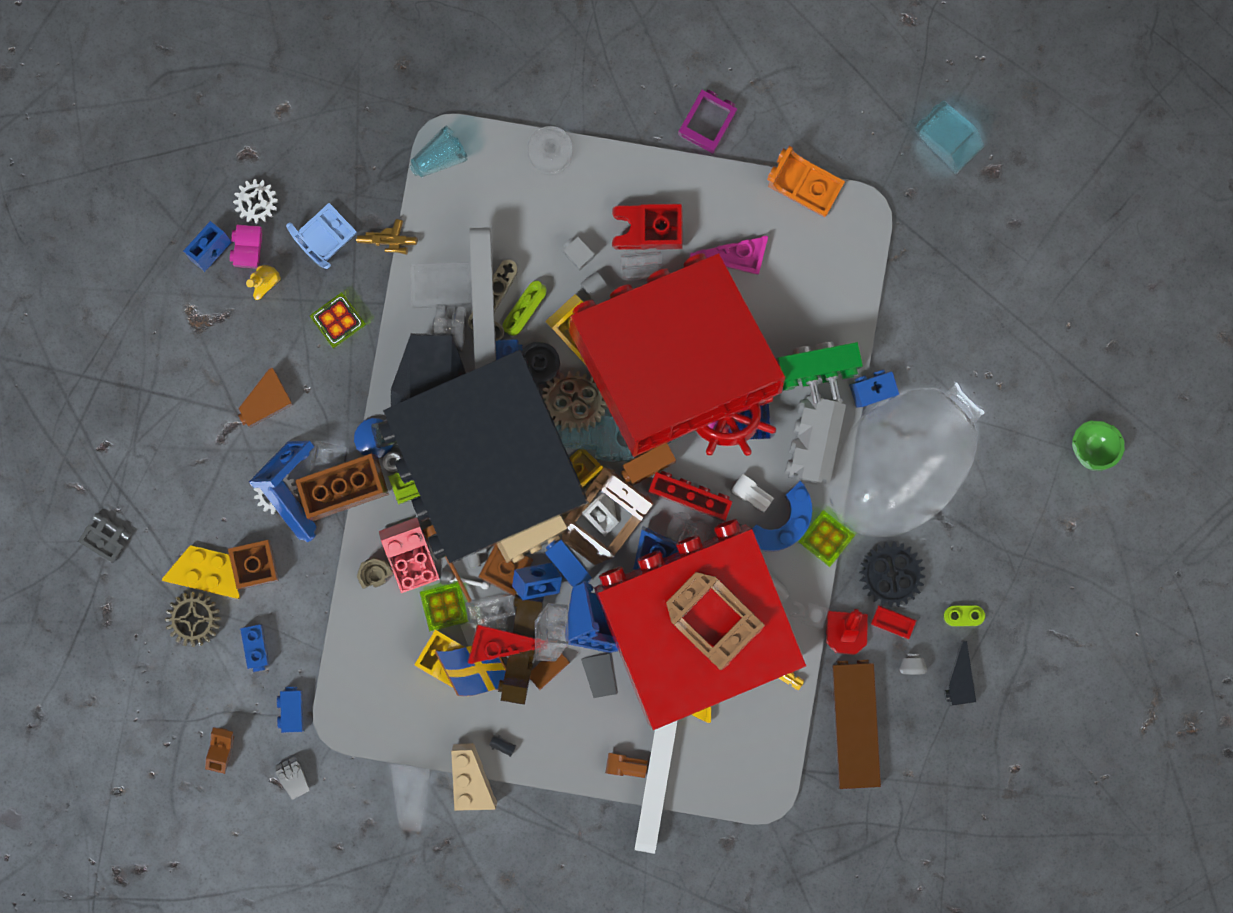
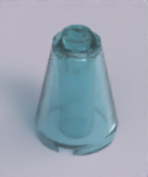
M447 125L411 159L412 165H410V169L415 176L424 177L468 160L466 158L467 153L458 138L455 139L454 136H451L454 132Z

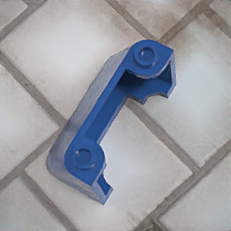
M587 581L576 583V586L572 588L564 633L566 644L609 653L618 652L595 593H591L593 591L592 584H589Z

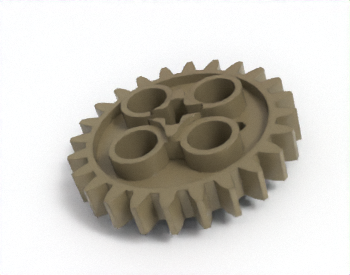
M568 371L566 377L560 373V379L554 377L552 383L547 382V387L543 388V399L554 420L555 426L561 425V431L566 427L569 428V433L572 432L573 428H576L577 432L580 433L581 427L588 431V425L595 427L596 421L601 422V417L605 416L607 405L593 378L586 379L587 373L582 377L579 376L578 371L575 373V376H572L570 371Z

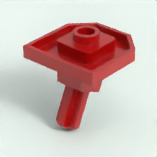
M854 609L851 613L827 611L826 643L835 653L856 655L867 645L868 614H862L858 609Z

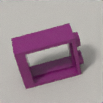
M707 89V91L701 90L679 129L678 135L714 154L737 113V108H735L733 102L727 99L722 101L717 98L718 95ZM703 98L729 112L714 141L688 128Z

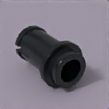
M494 735L489 744L492 750L496 749L511 757L516 745L500 738L501 735Z

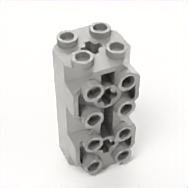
M810 394L804 400L801 399L797 413L801 414L800 420L797 419L793 431V433L797 434V438L791 441L789 453L793 455L792 460L787 461L785 473L789 474L788 478L791 479L794 475L797 476V481L820 485L824 481V486H829L846 405L842 404L843 399L834 400L833 397L830 400L822 399L823 395L819 394L820 402L814 404Z

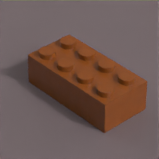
M369 454L295 480L306 517L312 521L389 495L378 456L374 454Z

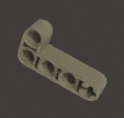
M512 260L502 261L493 275V285L495 283H502L504 285V289L501 292L493 291L494 314L517 276V265ZM509 266H512L513 273L509 272L506 275V280H509L508 282H506L503 279V276L505 275L504 267L508 268ZM472 311V313H471V315L469 316V319H468V324H469L470 329L474 332V330H473V325H472V321H473V311ZM495 321V328L501 330L500 336L495 338V341L503 340L505 336L502 325Z

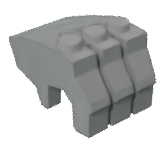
M292 757L282 762V764L275 765L278 779L292 800L310 791L305 772L302 770L296 757Z

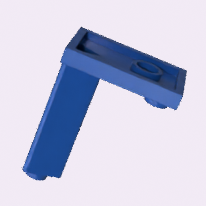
M288 441L249 483L253 488H260L299 540L309 542L315 538L316 534L314 532L317 526L312 520L307 519L304 508L282 480L300 461L305 460L310 455L309 452L314 448V445L311 441Z

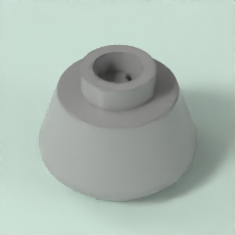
M907 654V658H903L899 668L902 674L909 675L925 674L928 670L924 658H920V654Z

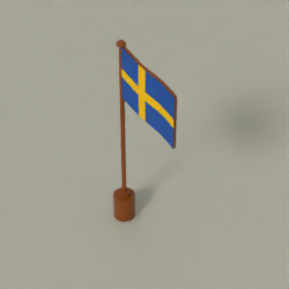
M433 525L422 530L427 541L429 536L436 534ZM445 557L479 624L485 626L453 563H449L447 557ZM472 646L453 651H435L457 696H474L498 690L499 681L504 680L506 665L502 657L469 664L467 662Z

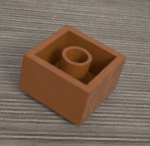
M270 540L228 549L236 589L241 590L279 581Z

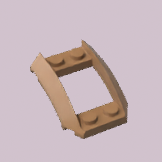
M607 467L601 470L585 492L589 504L571 511L564 519L567 529L562 533V541L593 565L612 559L653 505L648 495L644 496L615 474V470ZM600 490L633 514L609 547H606L576 524L582 512L591 504Z
M695 573L666 602L671 622L720 670L728 666L729 662L765 626L716 577L701 573ZM711 588L741 617L740 621L713 648L683 619L687 612Z

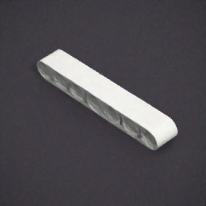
M677 721L658 728L654 732L635 844L636 851L655 854Z

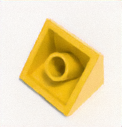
M583 447L579 448L570 457L582 488L591 482L603 469L602 465Z

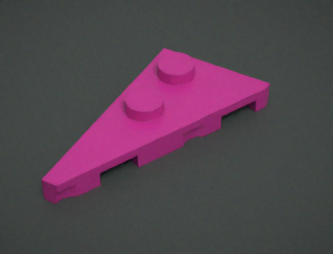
M768 236L699 250L691 253L690 257L704 253L708 258L719 253L727 268L759 275Z

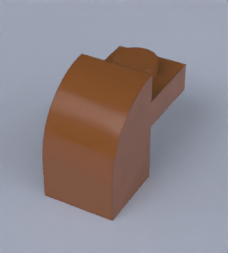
M213 727L210 747L206 756V770L226 773L235 736H233L232 731Z

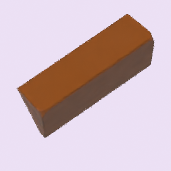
M555 648L531 671L530 680L541 690L570 662Z

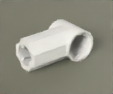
M744 474L741 475L731 489L732 493L740 499L748 501L763 513L774 499Z

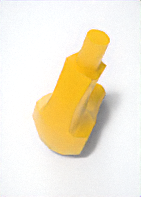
M261 265L251 274L246 285L248 287H255L253 297L255 300H260L281 280V277L274 267Z

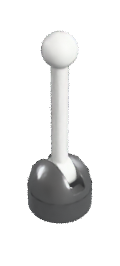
M448 568L442 569L440 584L449 585L457 581L452 570ZM461 578L463 583L481 586L482 589L489 588V583L486 581L477 582Z

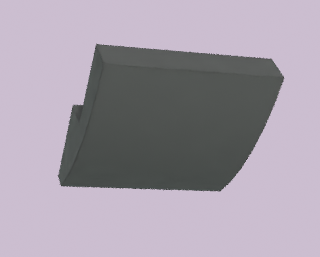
M604 654L582 658L581 661L593 698L615 695L616 688L610 655Z

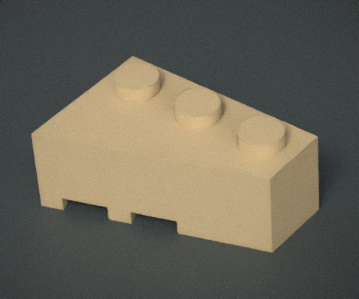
M559 516L498 543L497 546L506 563L510 561L517 563L525 558L524 554L528 552L534 554L543 549L542 545L547 542L550 544L554 540L559 541V536L562 535L567 527L562 517Z
M474 743L453 744L451 755L454 811L496 809L497 800L494 797Z

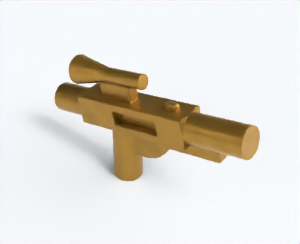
M395 219L393 228H386L381 233L366 232V235H357V243L376 244V246L389 245V248H385V252L405 255L408 254V247L400 248V245H417L418 239L417 237L399 236L403 221Z

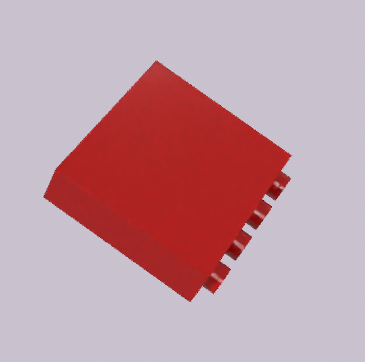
M704 253L696 254L687 259L683 264L684 268L670 273L668 269L658 270L647 278V284L635 289L630 284L620 286L610 294L611 299L597 305L594 300H588L577 305L572 311L573 315L570 316L569 333L633 457L782 393L785 376L719 253L708 258Z
M737 519L726 521L714 527L717 536L701 542L699 535H694L677 542L678 552L663 558L661 551L644 555L637 560L640 568L627 574L624 573L622 567L608 570L599 575L602 584L593 587L647 723L652 730L661 728L806 667L754 532L746 524L740 526ZM695 573L716 577L765 625L760 633L722 670L702 653L670 619L666 602ZM711 588L687 612L683 619L713 648L740 621L741 617Z

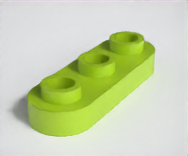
M534 281L529 284L504 320L502 327L508 335L515 336L519 334L542 299H544L547 289L540 281Z

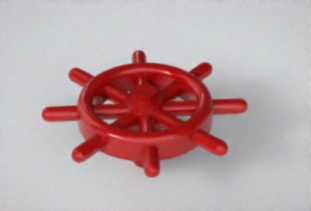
M771 397L716 421L715 430L708 425L695 430L703 439L709 442L706 454L709 456L713 455L717 445H739L746 456L751 455L752 451L746 441L753 437L757 429L771 434L776 432L775 426L760 421V406L772 402L774 398ZM750 410L752 418L739 413ZM736 422H739V423H742V424H745V425H748V426L745 427L744 429L740 430V429L738 428Z

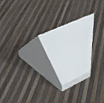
M604 492L582 512V515L604 537L619 523L616 517L614 500Z

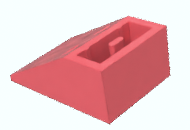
M417 517L379 531L382 545L401 593L440 580Z

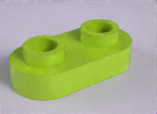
M975 605L950 606L944 611L943 618L949 626H978L983 623L985 612L981 607ZM952 612H956L958 614V618L956 620H953L951 618ZM977 612L978 619H972L971 614Z

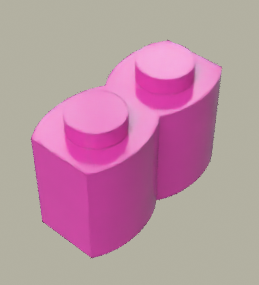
M237 225L236 230H232V242H235L234 250L230 251V262H233L234 267L257 269L260 264L262 227Z

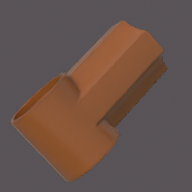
M608 753L605 773L645 778L648 761Z

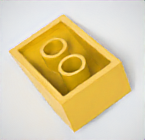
M574 294L545 322L585 364L569 333L570 316L573 315L572 311L583 302Z

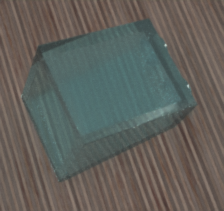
M945 101L934 106L931 113L925 119L920 120L915 128L918 137L955 174L984 147L977 128Z

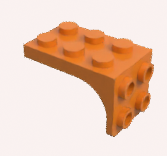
M790 145L787 150L783 148L777 160V163H779L778 167L773 166L767 180L770 181L768 187L825 218L845 181L803 159L793 151V147Z

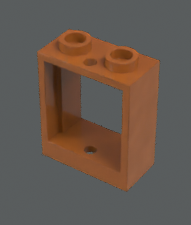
M665 443L624 464L621 474L627 483L630 482L634 486L651 477L656 472H660L675 464L676 459L668 444Z

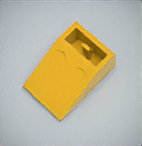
M435 630L414 665L453 688L435 651H453L465 647Z

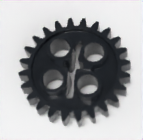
M893 541L892 546L889 547V544L885 542L883 549L878 544L876 545L877 552L870 549L869 551L872 556L865 555L864 558L868 562L860 564L865 568V570L859 571V574L864 575V578L860 579L859 582L866 583L862 590L869 589L867 597L874 595L873 602L880 599V606L888 602V607L891 608L893 602H895L896 606L900 607V601L907 605V598L909 597L914 600L913 593H921L917 587L924 586L920 579L926 578V576L920 574V571H923L925 567H919L918 565L923 560H916L915 557L918 553L911 554V546L905 550L904 543L897 547L896 541ZM887 557H891L892 570L897 572V576L894 577L897 587L896 593L893 591L892 578L887 577V573L890 572ZM897 557L905 559L906 564L904 568H898L895 565ZM877 561L885 563L886 568L883 572H878L875 569ZM901 577L909 579L910 584L908 588H902L899 585ZM881 581L889 583L890 588L887 592H882L879 589Z

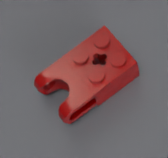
M641 204L639 206H615L612 208V215L615 219L627 221L631 225L629 232L625 235L613 238L612 247L614 249H683L682 204ZM661 224H665L666 227L664 228V230H659L657 228H659Z

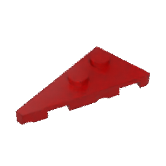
M477 624L467 663L474 664L480 661L546 647L548 642Z

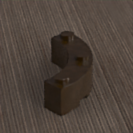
M515 594L513 606L517 607L513 633L537 639L544 596L522 600L519 595ZM535 650L508 656L504 680L499 681L498 692H502L500 701L525 705Z

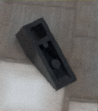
M967 641L960 643L947 684V690H944L945 700L950 703V706L976 702Z

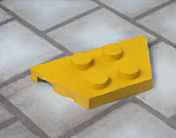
M190 545L162 578V581L236 599L240 598L238 589H236L229 554Z

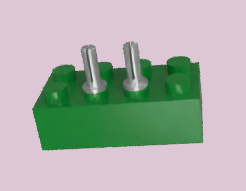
M824 342L817 344L814 351H811L810 346H803L793 349V355L776 359L785 376L783 391L795 389V387L799 386L798 382H802L803 387L810 386L814 404L820 402L816 384L819 382L818 378L822 379V383H830L833 399L836 400L840 398L836 381L838 375L841 374L842 379L852 378L854 375H858V369L863 366L858 342L834 346L833 342Z

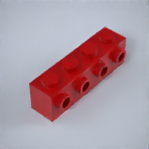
M665 471L655 473L648 493L723 522L726 521L733 502L729 500V496L718 493V495L710 493L711 489L701 485L698 488L691 486L692 482L680 478L678 481L672 478V474Z

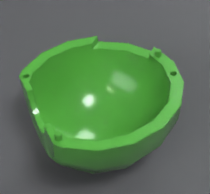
M1091 420L1083 423L1076 430L1072 439L1073 450L1078 460L1087 469L1093 471H1103L1112 468L1121 460L1125 451L1124 439L1120 431L1114 425L1103 421Z

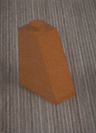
M273 368L268 369L238 408L241 412L238 417L243 426L247 424L249 428H252L293 406Z

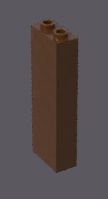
M857 660V664L849 665L848 661H836V665H832L838 789L881 787L874 663L869 664V660Z

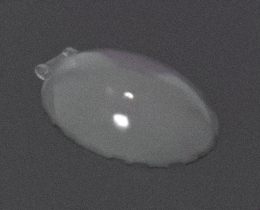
M957 383L946 393L937 388H921L891 397L861 417L840 441L836 451L830 485L827 486L828 500L837 518L850 530L875 538L891 537L909 532L935 516L960 489L969 474L977 449L978 431L974 423L985 412L982 409L979 410L959 389L960 386ZM952 394L973 414L971 418L950 398Z

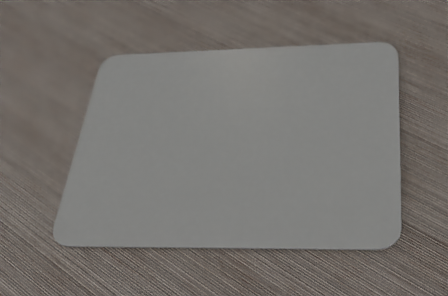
M443 114L433 118L418 131L412 146L399 219L403 221L399 236L417 237L418 242L417 245H400V248L408 247L407 255L393 253L364 421L371 418L387 420L383 410L391 407V386L411 333L452 334L466 373L475 370L474 332L468 324L469 316L473 311L470 228H491L493 275L504 260H512L517 265V276L494 314L497 323L503 325L504 320L529 284L534 281H540L546 286L547 291L544 299H542L533 315L526 322L522 331L515 336H510L504 332L503 340H518L519 345H523V349L533 342H544L553 346L560 359V370L556 376L557 379H560V373L566 377L568 371L571 372L572 376H575V373L578 371L580 377L587 373L586 379L589 380L592 377L587 366L545 322L574 294L583 302L590 300L580 285L588 277L598 272L612 292L618 287L627 284L632 285L633 289L647 284V278L658 270L668 269L670 273L684 268V262L690 258V254L693 252L761 238L762 236H768L759 275L731 268L727 269L775 359L793 355V349L803 346H810L811 351H814L817 344L824 342H833L834 346L858 342L863 364L858 369V375L842 379L841 374H839L838 379H836L840 399H843L842 404H845L846 407L830 485L824 486V481L820 485L802 482L812 502V518L807 531L791 547L776 552L761 551L771 577L774 576L790 593L788 598L782 603V606L806 664V667L792 673L795 674L796 678L797 676L802 678L804 683L799 690L791 687L792 684L788 685L777 678L711 706V723H706L692 715L684 717L677 721L663 803L664 810L751 825L769 824L776 821L793 807L799 792L826 631L827 611H829L838 558L837 554L831 562H826L803 543V538L809 530H814L812 526L822 515H826L835 522L834 525L837 523L843 528L863 408H856L849 384L855 383V378L865 375L868 377L892 233V211L887 200L870 185L859 181L842 179L845 183L827 216L824 218L769 188L770 181L767 179L773 168L771 166L464 114ZM641 204H682L683 249H614L612 247L613 238L625 235L629 232L631 225L627 221L615 219L612 215V208L615 206H639ZM661 224L657 229L664 230L666 228L665 224ZM579 237L595 254V257L580 271L563 253L565 249L564 244L571 238L575 240ZM509 266L508 268L504 267L505 275L503 276V279L506 282L509 281L506 280V275L509 272L513 273L512 266ZM495 283L493 285V291L501 292L504 289L502 283ZM495 328V338H497L501 334L499 328ZM535 360V367L540 366L542 368L544 360ZM818 378L819 382L816 383L818 394L823 395L822 399L830 400L833 397L830 383H822V379ZM798 382L799 386L795 387V389L782 390V393L773 397L772 402L765 404L767 412L766 423L775 426L776 432L773 434L766 432V439H762V430L758 429V439H753L752 437L746 441L752 451L751 455L746 456L739 445H717L713 455L709 456L706 454L709 442L703 439L696 431H693L667 442L676 459V463L662 471L672 474V478L678 481L680 478L692 482L691 486L698 488L701 485L709 488L712 494L718 495V493L729 496V500L733 502L726 521L737 519L740 526L746 524L750 528H753L756 524L768 530L781 528L787 523L790 516V506L785 495L799 482L796 480L797 476L795 475L792 479L788 478L789 474L785 473L787 461L792 460L793 454L789 453L791 441L797 438V434L793 433L795 422L797 419L800 420L801 414L797 413L801 399L804 400L806 396L809 397L811 394L810 386L803 387L802 382ZM547 384L538 385L542 395L543 388H546ZM760 406L761 417L763 419V406ZM608 407L605 409V416L601 417V422L596 421L595 427L588 425V431L581 427L580 433L577 432L576 428H573L572 432L569 433L568 427L561 431V425L556 427L569 458L579 448L583 447L603 468L607 467L615 470L614 473L623 480L624 478L621 474L623 465L649 452L646 451L635 457L632 456ZM749 410L745 411L746 417H749ZM738 422L739 429L742 430V423ZM397 442L394 443L390 452H397L403 458ZM358 451L357 458L363 457L364 455ZM384 456L379 458L389 495L352 507L347 512L313 704V724L319 738L330 749L345 755L452 773L451 750L453 744L474 743L486 777L489 780L642 806L655 730H652L647 723L619 651L609 653L566 644L564 633L573 587L561 573L560 593L544 596L537 639L547 641L548 644L546 647L535 650L532 670L555 648L570 663L541 690L529 679L525 705L500 701L502 692H498V690L469 697L457 696L454 688L414 665L435 630L464 647H469L460 625L477 618L458 581L444 585L439 583L440 580L401 593L396 578L392 575L386 578L387 582L380 587L375 588L372 585L362 589L357 579V573L362 562L375 557L389 563L379 531L416 518V512L411 501L400 505L397 503L388 476L396 474L398 471H387L383 466ZM390 459L389 464L395 466L396 459ZM654 474L633 486L644 496L648 495L653 505L612 559L593 565L566 543L564 544L591 575L593 580L589 584L595 587L602 584L599 575L608 570L622 567L625 574L634 571L633 567L642 526L675 542L694 535H699L701 542L716 537L714 527L724 522L648 493L655 476ZM742 474L749 477L760 489L774 498L764 513L748 501L740 499L731 492V489ZM596 477L583 488L584 492L587 491ZM600 490V492L597 494V496L594 498V500H595L598 496H600V495L603 493V491ZM614 501L619 523L605 537L583 515L576 522L577 525L606 547H609L633 515L616 501ZM570 512L561 515L563 521ZM418 518L422 530L433 525L430 519L421 522ZM426 539L440 578L443 568L450 570L451 568L445 557L439 560L436 559ZM548 542L542 545L543 549L534 554H531V552L524 554L533 559L531 566L552 563L545 554L548 551L546 549L549 545ZM495 545L487 548V553L479 554L481 563L479 567L469 568L467 557L453 563L460 578L484 582L478 576ZM463 583L484 625L513 633L517 607L513 606L515 596L490 583L488 589ZM457 586L462 601L461 599L459 600L460 604L463 602V605L460 606H464L465 620L454 624L451 622V625L432 628L426 611L424 594L436 590L437 592L444 591L442 588ZM609 654L616 694L593 698L581 659ZM508 656L502 657L507 666ZM494 735H501L500 738L516 745L511 757L496 749L492 750L489 744ZM608 753L648 761L645 778L605 773Z

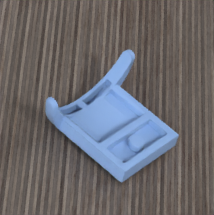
M330 203L320 210L299 231L296 230L291 222L286 225L296 243L316 264L324 269H328L331 266L327 261L357 234L355 229Z

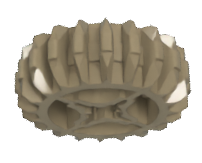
M194 591L191 592L190 598L187 593H183L184 600L177 596L175 599L178 604L170 603L174 610L166 611V613L172 614L171 618H165V621L172 622L166 628L168 630L174 629L170 633L171 637L178 634L176 642L179 643L184 639L183 645L187 646L190 640L191 647H195L198 640V644L202 646L204 645L203 638L210 642L211 639L208 635H217L212 629L213 627L220 629V626L216 625L215 621H221V617H215L214 615L219 613L220 610L212 609L216 606V602L208 604L211 597L207 596L202 600L203 593L201 592L197 598ZM196 602L202 604L207 609L209 616L199 615ZM190 603L188 613L184 616H178L180 609ZM193 613L195 617L203 618V620L195 622L196 624L192 625V622L183 619H189V616L192 617L191 614ZM209 622L206 630L196 636L198 626L201 623ZM177 623H186L189 627L190 636L185 635L179 629Z

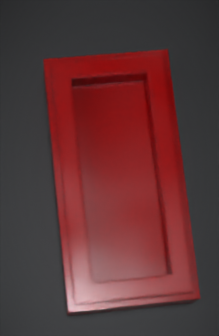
M878 605L870 625L909 640L917 620Z

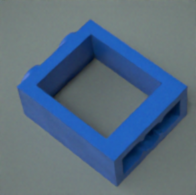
M554 540L546 547L548 550L545 552L546 556L572 587H575L578 582L587 581L589 583L593 580L562 540L559 542Z

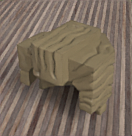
M372 557L361 563L357 579L362 589L372 585L377 588L387 582L386 578L394 575L387 561Z

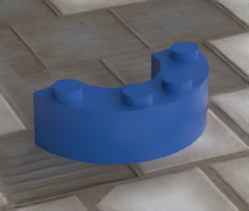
M801 481L785 495L790 506V516L784 526L779 529L768 530L756 524L752 528L761 551L776 552L791 547L807 531L812 518V502L806 487Z

